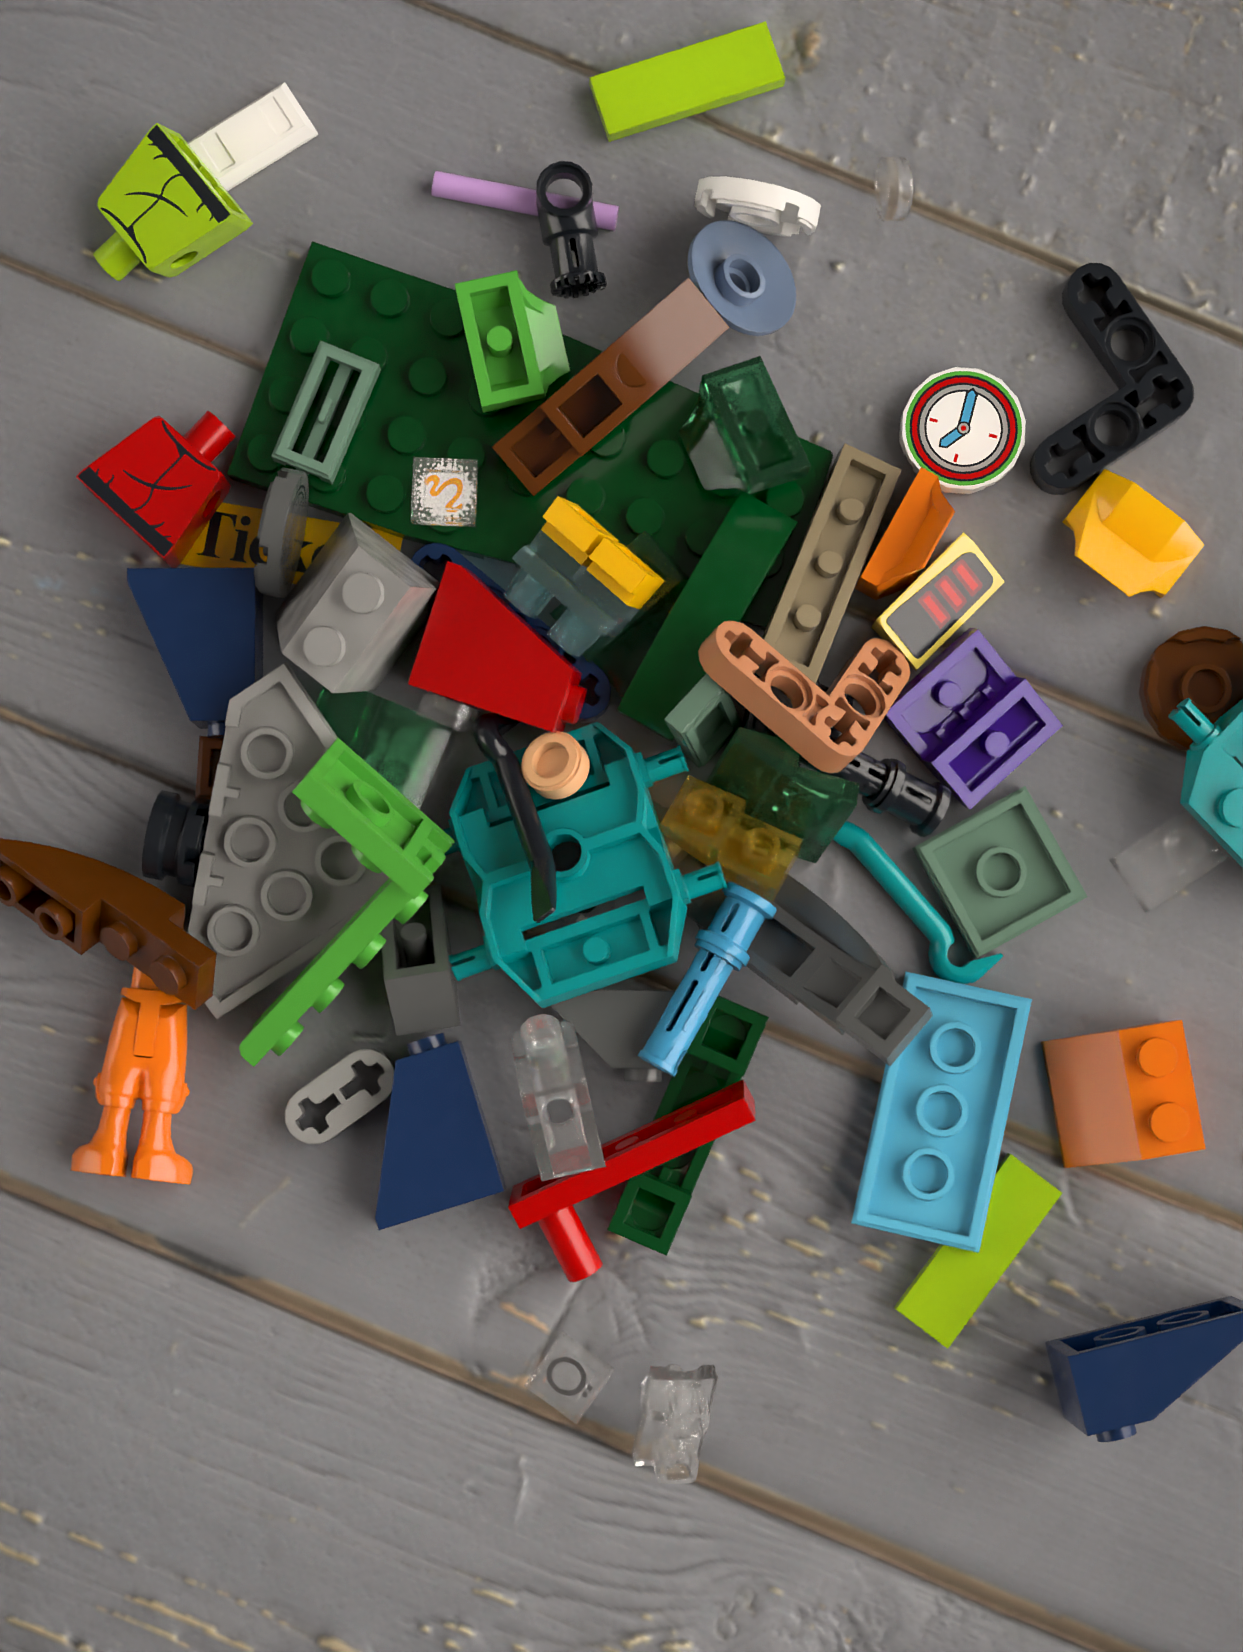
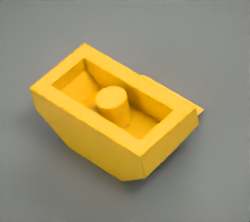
M1103 469L1062 522L1074 531V555L1128 597L1146 591H1152L1160 598L1164 597L1204 546L1203 542L1185 520L1135 482L1107 469Z

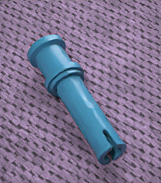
M727 882L728 888L722 889L725 898L707 930L699 929L696 934L694 946L699 951L671 997L668 1006L643 1050H640L637 1055L655 1068L674 1077L679 1064L701 1025L706 1020L710 1009L732 970L740 971L742 967H746L750 960L747 950L764 920L773 919L777 912L776 907L770 902L736 883Z

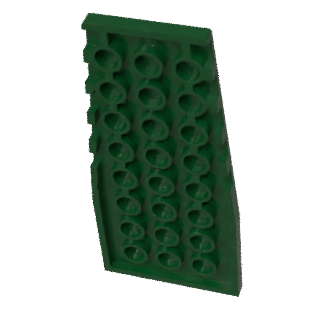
M312 241L227 474L232 480L268 491L270 483L274 482L279 470L282 468L297 470L286 464L284 466L274 462L271 456L320 341H323L379 364L381 371L333 485L321 481L319 477L312 474L307 475L309 484L308 506L342 518L347 513H352L368 527L425 545L432 543L446 544L457 550L460 554L480 559L487 557L515 564V568L539 574L546 572L578 580V584L602 589V587L607 588L586 570L587 567L579 564L541 530L547 522L543 515L557 496L578 504L617 538L619 543L624 544L665 580L648 600L649 602L661 605L664 602L674 605L741 492L744 491L797 521L796 527L740 621L761 627V630L765 631L816 508L833 459V453L830 450L711 398L668 381L582 457L580 456L533 496L492 446L602 351L562 334L570 371L560 376L548 386L545 398L483 413L456 290ZM330 360L292 451L302 454L338 370L339 363ZM353 370L316 460L321 463L324 462L361 372ZM444 464L446 469L450 464L453 470L456 464L458 468L463 467L464 475L470 474L468 482L472 483L470 488L473 486L475 493L472 492V497L470 498L472 506L468 505L466 507L470 512H463L465 518L460 515V522L454 520V516H452V521L449 523L448 519L444 517L443 525H441V521L437 523L438 519H442L439 516L432 518L434 514L430 515V512H426L427 510L420 512V509L423 510L424 508L421 507L422 500H417L419 498L418 494H420L417 490L422 486L419 485L418 481L420 483L423 482L421 477L423 475L428 476L429 471L433 470L432 472L438 469L439 465L441 467Z

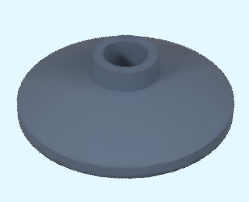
M731 220L712 222L695 235L688 251V270L691 281L730 328L747 335L764 336L778 331L789 321L796 305L794 278L786 260L768 238L746 224Z

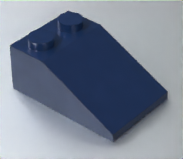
M1227 1296L1045 1342L1064 1418L1085 1435L1091 1436L1096 1434L1098 1442L1117 1441L1135 1435L1137 1433L1135 1424L1155 1419L1243 1342V1300Z

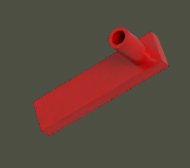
M744 1079L513 1185L508 1208L519 1229L538 1222L569 1282L585 1279L598 1271L603 1263L573 1205L756 1121L755 1101Z

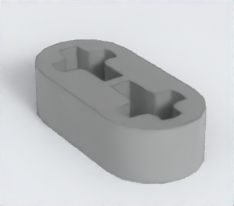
M360 1049L343 1058L297 1091L289 1099L285 1109V1123L289 1132L298 1141L306 1144H321L339 1135L391 1096L395 1070L393 1061L385 1053L375 1049ZM361 1060L367 1066H374L379 1063L385 1072L378 1078V1083L382 1089L375 1095L370 1090L363 1089L348 1098L342 1089L357 1078L358 1074L354 1066ZM335 1095L341 1104L325 1116L329 1127L324 1132H321L316 1126L304 1129L299 1122V1119L306 1113L302 1103L309 1098L314 1104H319Z

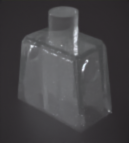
M539 1014L528 1018L522 1024L520 1031L515 1032L510 1037L521 1100L541 1181L606 1167L574 1023L567 1020L559 1022L556 1017L548 1014ZM555 1099L568 1100L572 1117L562 1123H553L547 1103Z

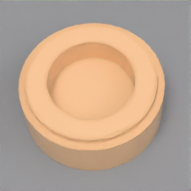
M560 731L556 733L548 732L533 740L525 750L521 762L522 774L526 782L539 795L552 800L563 799L577 792L586 781L590 768L589 757L585 749L574 737Z

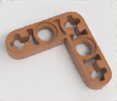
M724 621L705 639L698 651L699 661L704 671L712 680L811 765L827 773L840 772L863 751L910 676L909 663L904 654L889 641L873 638L868 640L845 663L825 693L757 633L743 623L736 621ZM874 669L879 672L877 683L869 677ZM771 686L781 690L790 699L793 708L781 703L773 694ZM845 694L854 698L862 706L865 715L856 711L848 703ZM832 727L842 733L835 742L829 737Z

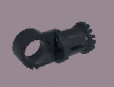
M559 161L550 164L541 172L537 180L536 205L542 241L544 245L550 247L555 279L550 283L551 294L553 296L557 295V297L564 296V298H569L572 296V292L573 298H578V291H582L583 296H588L589 292L594 294L596 290H603L607 286L606 276L604 273L598 272L593 239L598 235L592 199V182L589 174L581 166L573 162ZM559 179L572 180L580 187L583 194L582 198L574 207L560 209L553 206L546 196L549 185ZM571 251L575 252L577 268L573 265Z

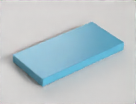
M905 972L902 987L930 1007L933 1016L891 1066L885 1065L851 1224L979 1253L1032 999Z

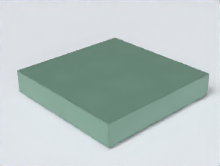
M1025 786L912 848L974 959L979 958L1088 897Z

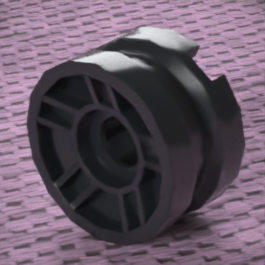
M164 790L157 795L144 839L142 853L143 877L162 881L167 875L176 877L180 885L195 887L200 855L205 841L211 800L196 797L192 803L181 800L180 794Z

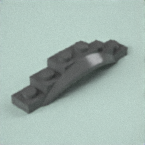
M652 799L674 869L679 868L683 875L719 861L726 882L736 883L756 893L776 907L777 912L773 919L764 920L748 948L747 954L750 960L746 966L797 1005L800 1002L841 1035L846 1032L883 1062L891 1066L933 1016L930 1007L896 983L893 972L877 951L840 914L803 884L733 839L675 808H664ZM722 889L691 899L692 903L686 904V915L697 923L699 929L707 930L725 898Z

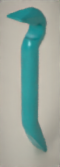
M795 804L792 805L790 809L792 812L837 844L849 849L930 941L928 950L929 962L933 971L940 979L960 984L974 983L1003 957L1000 953L969 961L962 967L951 964L947 957L948 948L954 943V936L950 926L872 836L861 827L849 821Z

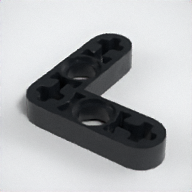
M1088 263L1080 266L1070 276L1062 292V305L1072 323L1119 390L1048 436L1035 450L1030 461V474L1034 483L1042 491L1052 495H1064L1074 491L1101 473L1103 469H1107L1175 424L1189 410L1194 399V386L1184 368L1120 276L1111 267L1102 263ZM1084 281L1090 288L1101 285L1105 289L1106 293L1100 302L1109 317L1117 308L1123 313V315L1114 318L1104 331H1100L1096 326L1100 324L1105 316L1098 304L1094 301L1083 304L1079 300V295L1084 289ZM1120 330L1136 332L1144 343L1142 357L1134 361L1120 359L1111 347L1112 335ZM1153 383H1156L1160 389H1166L1171 386L1176 391L1177 395L1171 401L1173 410L1165 403L1159 404L1147 412L1141 419L1136 408L1145 403L1154 393L1155 387ZM1131 398L1132 405L1125 401V399ZM1106 414L1120 417L1128 428L1126 442L1119 446H1108L1102 443L1095 433L1097 419ZM1143 422L1150 427L1148 429H1145L1143 427ZM1075 432H1080L1081 440L1088 452L1076 459L1069 468L1070 478H1067L1062 472L1051 475L1046 469L1047 464L1052 459L1049 451L1053 450L1059 457L1065 456L1080 444L1081 440L1074 435ZM1091 455L1099 461L1092 463Z

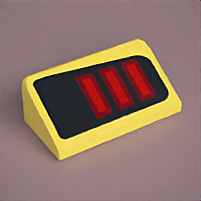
M963 532L876 619L871 628L882 639L895 645L904 654L909 665L917 671L1004 583V580L973 540Z

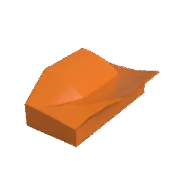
M922 467L920 468L855 586L856 590L878 600L908 588L917 579L921 570L925 568L955 513L954 508L941 491L937 475Z

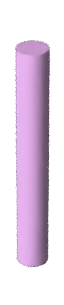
M436 171L434 174L432 196L538 216L536 190ZM546 192L549 202L560 209L574 207L581 200L580 198ZM593 201L597 228L615 231L619 206Z

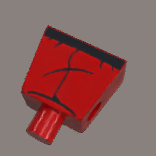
M207 411L184 436L179 434L161 416H156L84 468L76 477L88 491L171 568H177L229 493L231 485L211 462L234 440L235 435L210 411Z

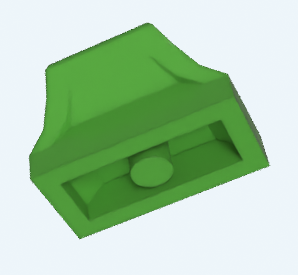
M517 270L455 283L483 413L545 398L548 386L560 376L570 371L556 305L546 302L529 292L519 279Z

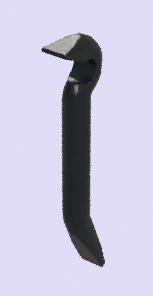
M486 713L476 720L473 734L480 751L495 768L530 867L533 920L536 923H540L556 910V866L530 790L523 777L520 762L508 743L502 738L505 733L520 723V721L496 713Z

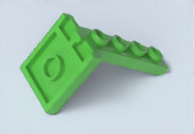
M339 738L318 759L292 793L301 800L303 811L312 821L323 828H333L352 845V852L362 865L375 873L383 872L389 878L255 1021L252 1030L243 1039L239 1047L241 1056L253 1067L270 1049L277 1056H281L304 1029V1026L298 1022V1019L310 1007L321 1013L334 1000L345 986V983L338 977L352 962L359 969H362L369 963L387 941L379 933L393 918L403 925L415 914L429 896L423 890L434 879L433 873L442 865L446 858L444 854L455 842Z

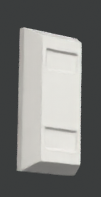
M284 82L187 143L225 190L229 191L318 135V132Z

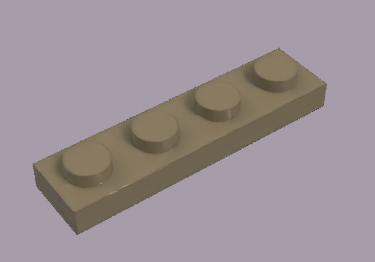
M846 443L837 454L762 636V639L815 684L901 473V469Z

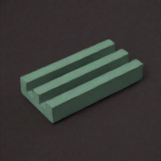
M320 341L272 453L273 461L284 466L286 464L299 471L306 472L307 475L312 474L319 477L321 481L333 485L381 371L380 365ZM330 360L339 363L338 370L302 454L292 451ZM353 370L361 372L324 462L321 463L316 460Z

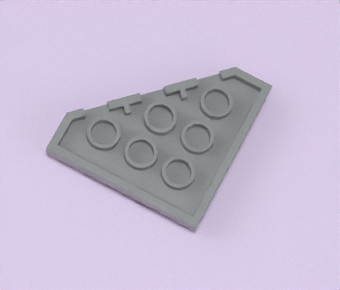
M287 662L232 697L228 705L225 722L226 728L220 760L217 764L208 813L209 819L203 851L200 855L187 932L217 953L213 996L205 1002L216 1020L320 952L389 878L383 872L375 873L362 865L354 856L351 849L352 845L333 828L326 829L312 821L303 811L301 800L292 793L304 776L338 737Z

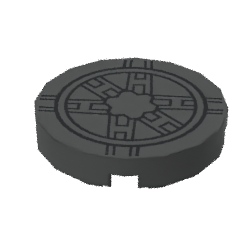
M282 468L278 471V476L275 477L274 482H271L269 485L257 539H260L259 547H263V554L267 556V564L257 562V566L255 565L254 567L255 586L262 595L284 598L289 593L300 560L308 513L309 484L308 476L304 471Z

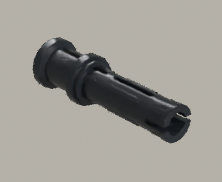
M767 727L763 741L765 747L771 750L774 749L807 766L818 774L826 776L862 795V801L868 810L877 814L886 811L909 823L912 833L920 837L930 835L939 826L948 810L951 799L949 787L940 782L929 784L906 772L905 764L897 759L891 758L878 761L861 752L840 772L827 773L811 765ZM829 736L833 742L836 741V737Z

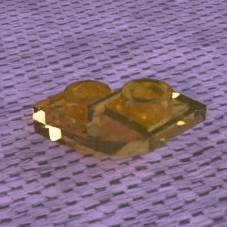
M688 775L660 823L661 832L705 865L709 866L719 861L726 878L774 902L800 853L803 839L744 814L746 800Z

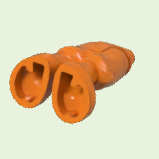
M134 967L131 988L123 987L121 989L120 995L125 997L121 998L115 1016L101 1073L98 1072L97 1077L93 1080L96 1100L100 1106H104L101 1119L90 1142L79 1146L72 1154L70 1171L126 1177L129 1157L127 1151V1132L131 1109H134L136 1100L140 1099L142 1101V1110L144 1111L141 1135L133 1160L131 1178L190 1185L193 1174L192 1164L185 1157L175 1152L171 1139L172 1114H176L182 1109L186 1097L190 1093L188 1084L185 1083L188 1025L187 1004L175 995H168L162 992L151 978Z

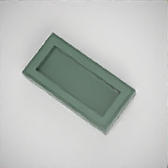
M707 673L664 719L677 744L681 746L684 756L698 768L704 767L741 727V720L730 694L712 680Z

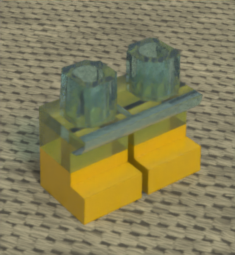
M557 496L543 515V518L547 520L545 525L530 545L524 546L512 557L521 568L513 577L504 593V597L528 617L536 619L555 596L567 609L547 634L567 653L579 657L601 635L615 638L665 580L624 544L619 543L617 538L578 504Z

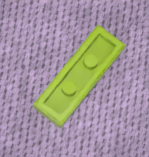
M765 21L589 77V85L608 142L783 87L786 78Z
M1007 1153L996 1169L979 1253L940 1244L894 1308L948 1349L1062 1195V1192L1012 1154Z

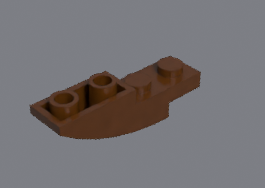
M688 277L494 444L492 448L530 493L535 496L722 335L729 326Z
M0 838L1 903L6 906L15 907L36 922L48 937L62 941L80 955L98 942H101L112 956L122 961L126 960L151 978L162 992L168 995H175L194 1010L213 996L217 953L184 931L185 904L133 874L97 859L61 848Z

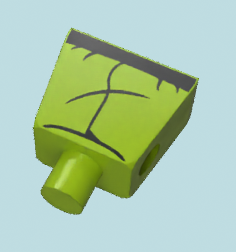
M156 123L147 132L98 198V209L115 228L116 232L93 255L100 266L117 281H121L141 261L151 272L172 278L246 231L253 222L179 133Z

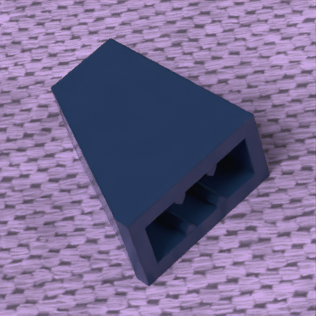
M127 568V583L189 720L200 729H208V738H224L229 700L263 677V595L255 586L254 568Z
M444 1033L408 1043L410 1056L398 1059L395 1062L375 1214L378 1230L497 1194L506 1189L462 1041L447 1044Z

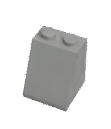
M347 513L275 613L281 653L331 693L375 691L428 620L440 582L352 513Z

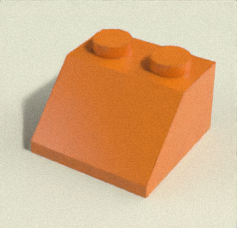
M1182 1020L1161 1021L1041 1041L1063 1168L1138 1161L1206 1149Z

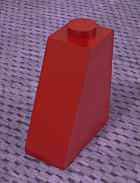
M447 561L408 685L554 733L557 731L563 732L566 723L575 725L581 714L587 692L586 688L579 686L582 673L471 570Z

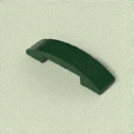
M744 491L741 492L668 614L616 710L617 712L673 742L674 736L664 719L706 674L699 661L698 651L701 644L724 621L740 623L762 582L768 576L796 527L797 521Z
M718 995L706 1020L701 1025L679 1064L675 1077L671 1076L653 1121L740 1081L745 1075L769 1016ZM715 1140L628 1179L607 1230L667 1256Z

